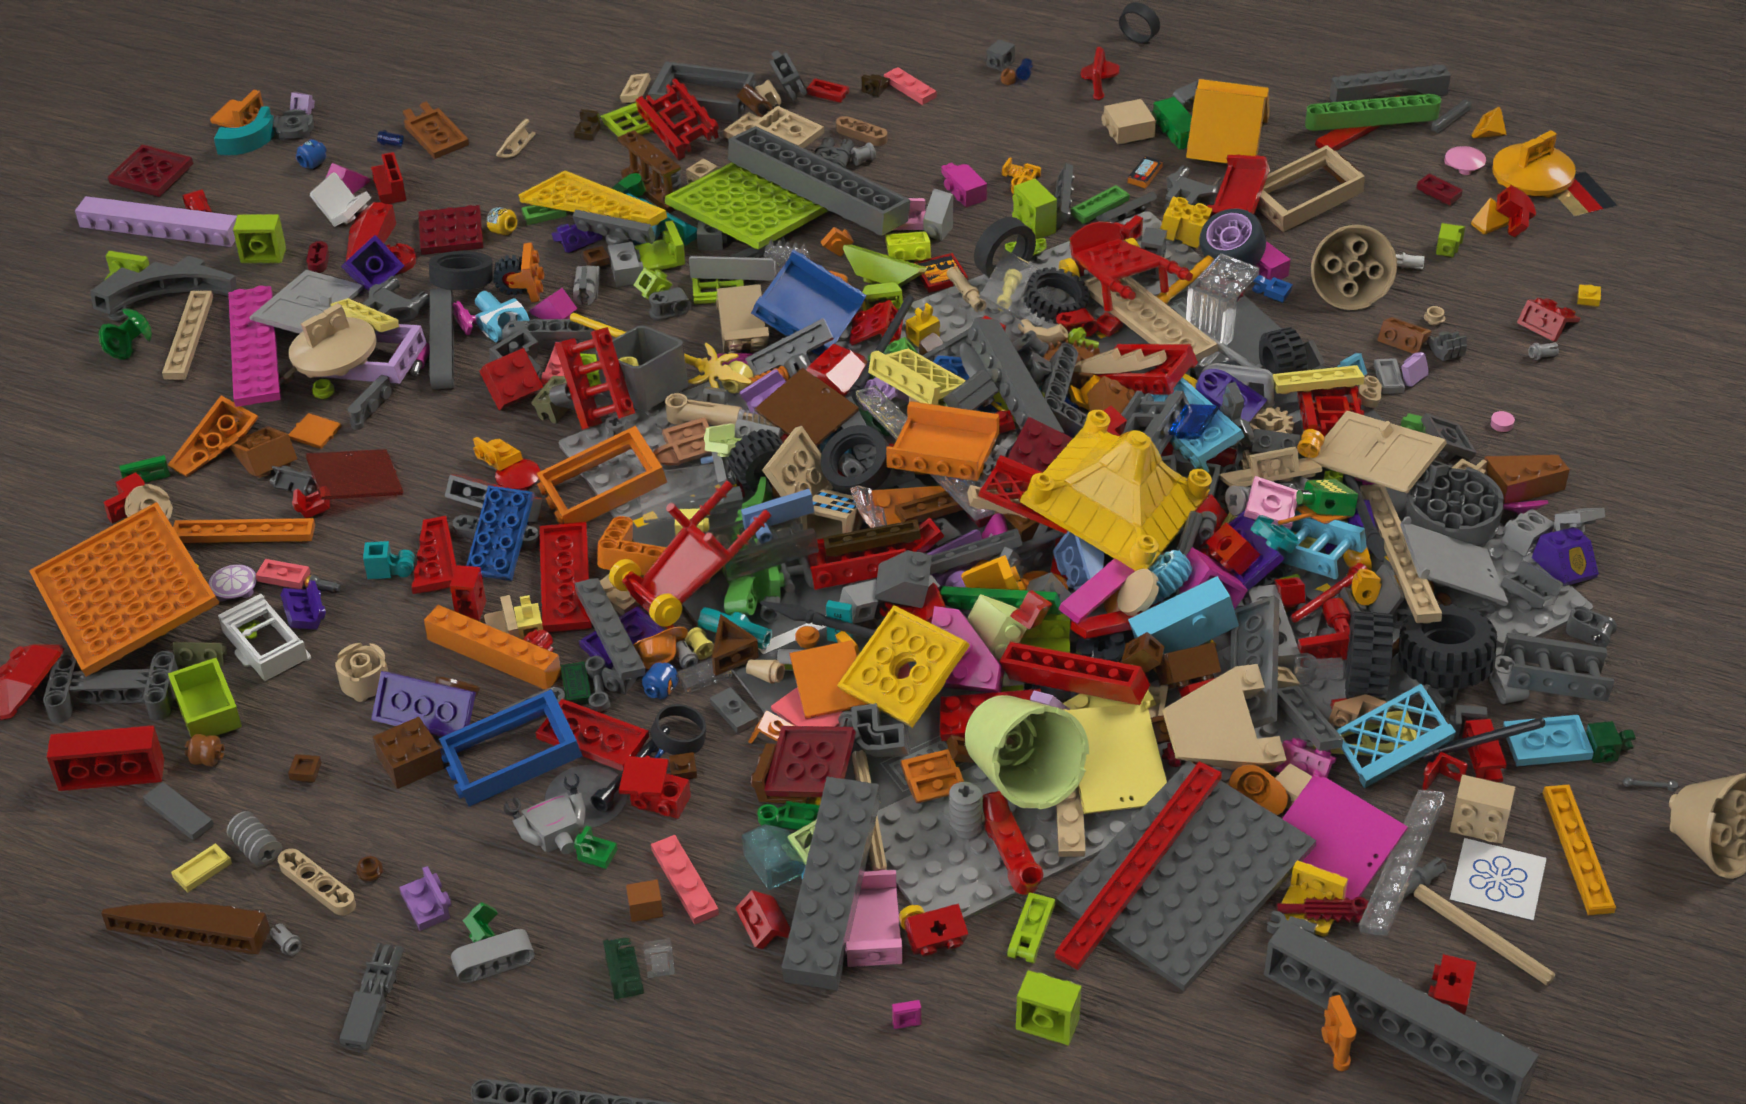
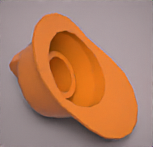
M673 627L634 643L633 646L638 655H640L644 667L650 669L655 663H669L676 654V643L686 638L688 630L685 627Z
M1244 765L1232 772L1229 778L1230 787L1277 816L1284 811L1288 801L1286 789L1265 769L1255 765Z

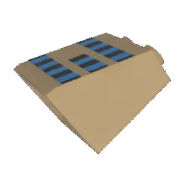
M822 489L812 497L814 513L802 516L803 542L860 530L865 519L861 515L854 497Z

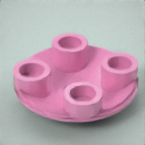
M1467 146L1454 147L1448 150L1445 155V164L1459 170L1463 175L1471 174L1472 171L1484 167L1486 163V157L1481 151Z

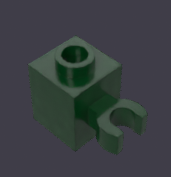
M1613 721L1588 723L1586 735L1594 752L1591 759L1593 763L1618 761L1621 749H1633L1634 746L1631 740H1636L1633 730H1624L1618 733Z

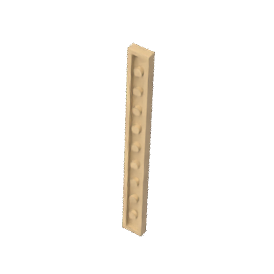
M1378 484L1360 485L1363 499L1370 501L1375 527L1384 539V550L1416 623L1427 624L1441 621L1442 612L1427 579H1421L1417 574L1400 526L1401 521L1386 488Z

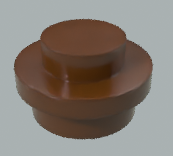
M366 856L358 862L356 873L358 878L363 881H373L382 875L383 866L376 857Z

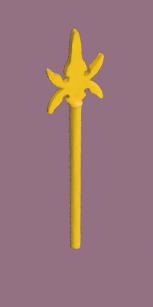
M576 313L570 315V321L594 330L608 327L611 336L616 338L626 333ZM705 343L708 355L711 356L709 361L707 357L703 359L695 358L684 353L686 364L695 366V368L699 369L700 373L705 372L703 376L698 375L688 380L690 384H701L709 379L711 387L719 388V383L715 381L716 377L721 381L732 380L748 385L753 383L747 377L734 372L728 365L722 366L723 362L728 363L732 359L738 358V354L729 353L718 358L716 351L708 343Z

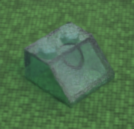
M764 824L742 834L743 854L767 889L771 890L801 876L806 865L788 841V836L792 834L789 830Z

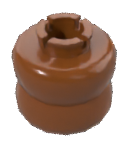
M195 734L185 745V748H188V750L185 749V756H188L189 762L193 765L204 764L213 767L224 757V753L221 751H225V746L221 744L220 738L215 735Z

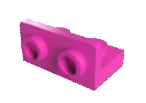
M1293 737L1292 740L1283 741L1282 746L1287 760L1276 767L1274 771L1281 773L1289 764H1292L1311 776L1314 775L1313 772L1315 770H1318L1322 776L1327 778L1331 765L1336 762L1337 757L1332 756L1330 750L1319 751L1317 748L1314 749L1306 746V741Z

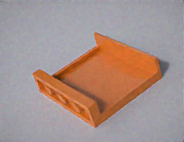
M910 401L907 406L908 418L894 446H887L886 448L887 467L978 481L984 468V463L987 461L999 435V414Z

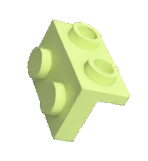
M735 424L707 427L704 435L705 451L717 452V456L729 457L731 449L736 446L735 443L742 439L734 437Z

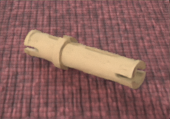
M958 267L949 268L947 277L962 293L964 301L969 303L974 311L978 312L979 310L982 312L986 308V302L980 297L978 289L969 283Z

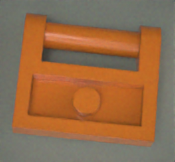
M1337 995L1329 997L1328 1008L1324 1012L1325 1025L1322 1027V1036L1325 1043L1330 1044L1335 1055L1333 1060L1335 1069L1346 1071L1351 1063L1349 1052L1351 1042L1355 1040L1356 1029L1341 996Z

